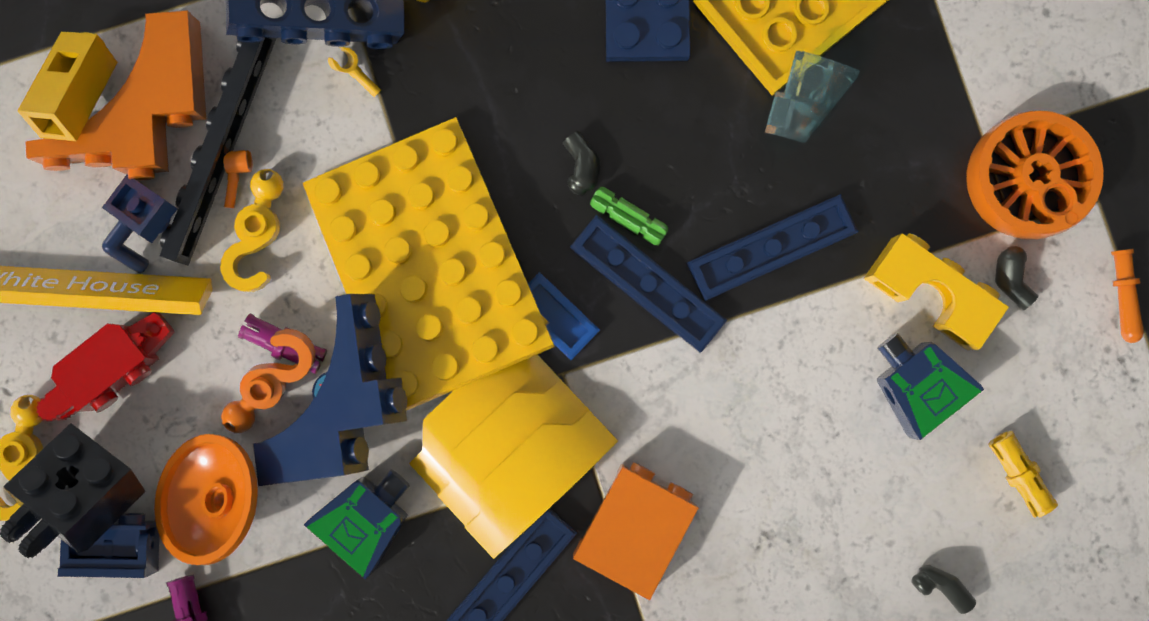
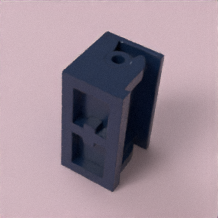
M124 513L88 550L77 553L61 540L60 567L58 568L57 577L145 578L158 572L160 536L156 527V521H145L146 514Z

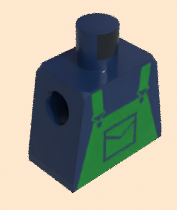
M895 333L877 347L891 365L889 369L877 378V383L904 432L911 439H923L984 390L979 382L933 342L921 343L911 350L902 337Z
M392 469L377 486L366 477H361L308 519L304 526L366 579L377 568L408 516L396 502L410 485Z

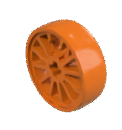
M1027 111L1004 119L981 137L969 159L967 189L971 202L978 214L994 229L1020 239H1043L1073 228L1092 210L1099 198L1103 185V162L1095 141L1076 121L1055 112ZM1025 128L1034 129L1035 131L1031 152L1023 134V129ZM1047 132L1055 136L1058 141L1045 154L1042 151ZM1006 133H1010L1017 155L1001 142L1005 138ZM1066 146L1074 159L1058 164L1054 157ZM993 151L1011 167L992 163L993 159L991 156ZM1076 167L1078 170V182L1061 178V170ZM1034 169H1037L1040 176L1033 182L1029 175ZM989 173L1007 176L1009 180L992 185ZM1011 187L1013 189L1012 192L1000 204L994 192ZM1053 191L1059 196L1060 199L1057 200L1058 212H1053L1046 206L1045 195L1047 192ZM1021 196L1018 216L1015 217L1008 208ZM1030 210L1040 220L1041 224H1036L1034 221L1029 220Z

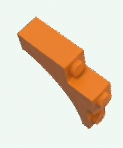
M188 10L145 14L146 24L139 56L129 77L114 98L88 119L77 141L45 138L25 141L26 158L42 164L44 170L50 171L70 169V163L85 162L87 167L112 166L113 169L128 174L129 180L135 179L139 181L154 179V173L169 172L166 123L168 127L186 128L193 126L194 120L207 119L200 22Z

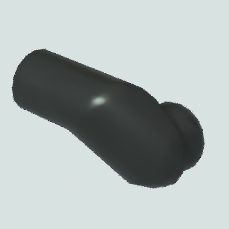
M576 131L563 141V145L576 160L574 175L568 178V187L573 193L584 195L587 190H592L598 182L600 159L580 131Z
M1010 246L1001 252L997 259L995 283L1022 310H1026L1039 296L1023 281L1025 262L1027 261L1026 252L1021 247Z
M927 565L919 568L920 572L912 577L911 583L920 593L930 595L933 589L937 588L961 614L970 612L976 605L975 598L956 576Z

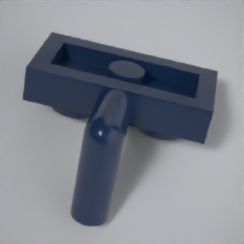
M126 174L102 206L105 211L119 220L103 241L102 249L106 254L140 274L147 269L149 261L124 245L125 241L134 231L150 243H153L157 236L169 226L171 217L178 208L135 179L129 180L128 174Z

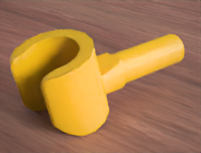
M339 47L348 57V61L343 67H340L336 60L328 57V64L332 69L348 73L373 97L381 91L357 65L358 57L352 49Z

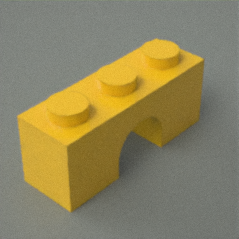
M901 233L891 238L864 279L897 302L909 300L917 287L922 283L933 286L938 290L943 300L942 312L933 327L966 350L981 349L1009 308L998 300L1000 294L985 283L978 282L976 285L963 276L965 270L956 262L948 258L940 260L928 251L930 248L929 244L920 237L911 233L907 236Z

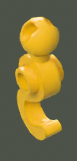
M262 169L253 175L250 181V188L255 196L254 204L244 207L235 218L234 229L241 241L231 245L224 252L221 259L220 271L223 279L230 287L239 291L255 292L263 289L271 281V276L265 272H258L249 278H242L237 268L239 261L244 256L257 253L276 240L280 232L279 219L270 207L272 201L280 197L284 190L282 177L272 169ZM272 172V177L266 180V173Z
M23 395L13 402L10 408V416L16 423L15 431L4 435L0 439V470L8 480L12 479L43 449L41 440L33 434L34 426L43 421L42 417H38L39 414L36 413L37 402H40L41 399L34 395ZM0 497V521H8L10 516L21 506L18 503L14 506H9Z

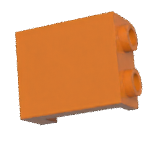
M635 462L632 463L630 468L621 464L583 539L581 538L573 553V559L650 600L699 508L690 501L693 494L672 482H670L668 488L652 481L655 476L654 472Z

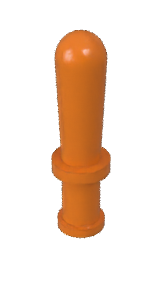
M1134 249L1112 251L1111 255L1114 256L1117 278L1112 283L1113 287L1118 286L1121 336L1126 342L1136 343L1142 339L1144 330L1136 284H1140V278H1135L1132 253H1134Z

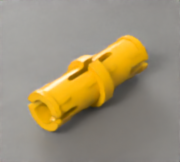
M1004 432L993 438L988 445L1006 471L1005 479L1011 487H1016L1026 502L1025 504L1034 518L1037 516L1042 517L1056 509L1058 503L1039 475L1040 467L1026 455L1014 432Z

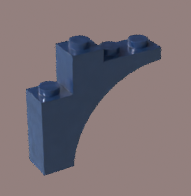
M375 294L335 296L337 310L336 337L330 366L324 382L309 407L293 424L272 438L259 443H253L258 486L337 477L368 471L369 448L364 437L363 428L407 421V396L402 387V379H386V354L381 343L379 329L380 311L376 304Z

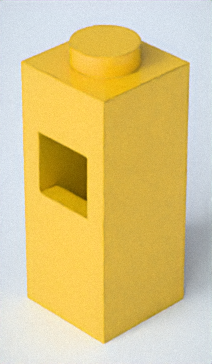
M61 32L17 111L40 138L77 141L118 62L98 34L89 32Z

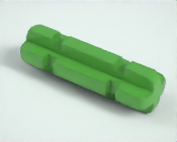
M605 187L598 188L591 199L590 205L592 208L602 214L605 212L609 213L610 219L635 234L642 233L644 235L643 239L653 245H659L668 232V226L656 218L651 220L648 218L650 214L622 197L618 200L615 198V193Z

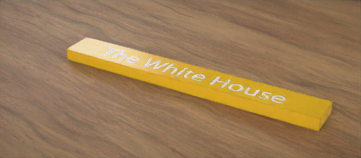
M0 266V303L201 315L213 291L211 278Z

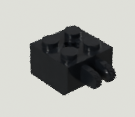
M70 423L3 486L21 507L2 525L0 537L6 542L14 543L23 534L28 532V535L24 536V539L18 545L19 552L28 559L41 553V550L45 549L57 536L77 553L88 550L146 491L131 468ZM39 521V523L31 531H29Z

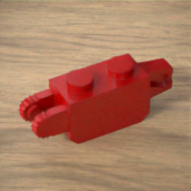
M157 312L148 315L131 326L109 323L104 325L53 366L51 379L57 386L44 395L45 398H41V401L37 402L36 413L39 414L38 417H42V420L56 421V419L67 420V418H71V415H75L77 412L95 410L96 413H99L110 407L118 400L119 397L116 395L118 391L127 384L134 386L151 374L152 370L149 367L159 360L156 352L175 333L172 326L161 313Z

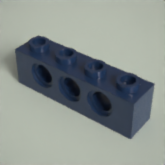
M225 0L226 35L237 36V40L242 42H261L264 40V37L281 38L282 43L291 45L305 44L307 39L324 40L325 45L332 47L348 46L350 42H367L369 48L386 49L392 47V44H397L404 34L403 0ZM264 3H274L280 7L283 16L270 18L262 12L260 6ZM310 5L318 6L324 11L326 19L322 21L311 19L306 14L305 7ZM348 9H361L366 14L368 22H355L349 16Z

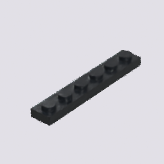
M264 37L263 41L253 43L237 40L236 50L238 55L233 68L229 67L221 82L223 93L218 106H214L208 114L206 120L208 132L203 145H199L193 153L191 159L193 171L187 185H183L177 194L175 206L178 209L173 222L169 224L161 235L160 246L162 250L159 255L160 257L189 266L225 173L224 156L234 150L277 38Z

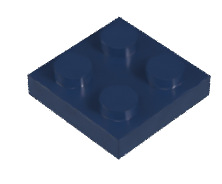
M605 0L606 62L689 61V0Z

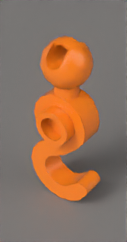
M284 329L277 331L271 337L270 342L273 346L293 348L298 353L299 363L295 365L266 363L252 367L240 382L242 399L228 403L222 411V425L234 434L248 431L255 422V409L273 407L280 401L286 391V382L299 381L308 374L315 362L316 351L313 342L306 334L294 329Z

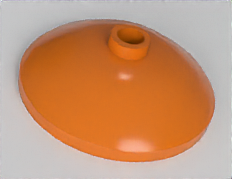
M215 434L199 435L182 444L166 463L159 478L155 494V521L161 541L166 549L178 560L191 565L217 563L232 554L246 537L256 512L258 486L253 463L242 446L225 436Z

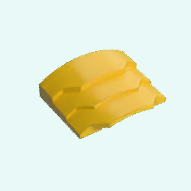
M537 354L453 390L423 419V450L409 464L465 525L464 528L494 559L579 481L618 440Z

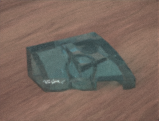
M796 51L785 92L776 91L765 133L805 143L857 79L860 70L812 53Z

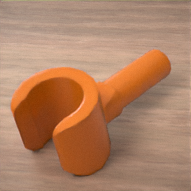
M248 150L230 151L224 156V168L228 174L224 207H235L239 173L252 172V154Z

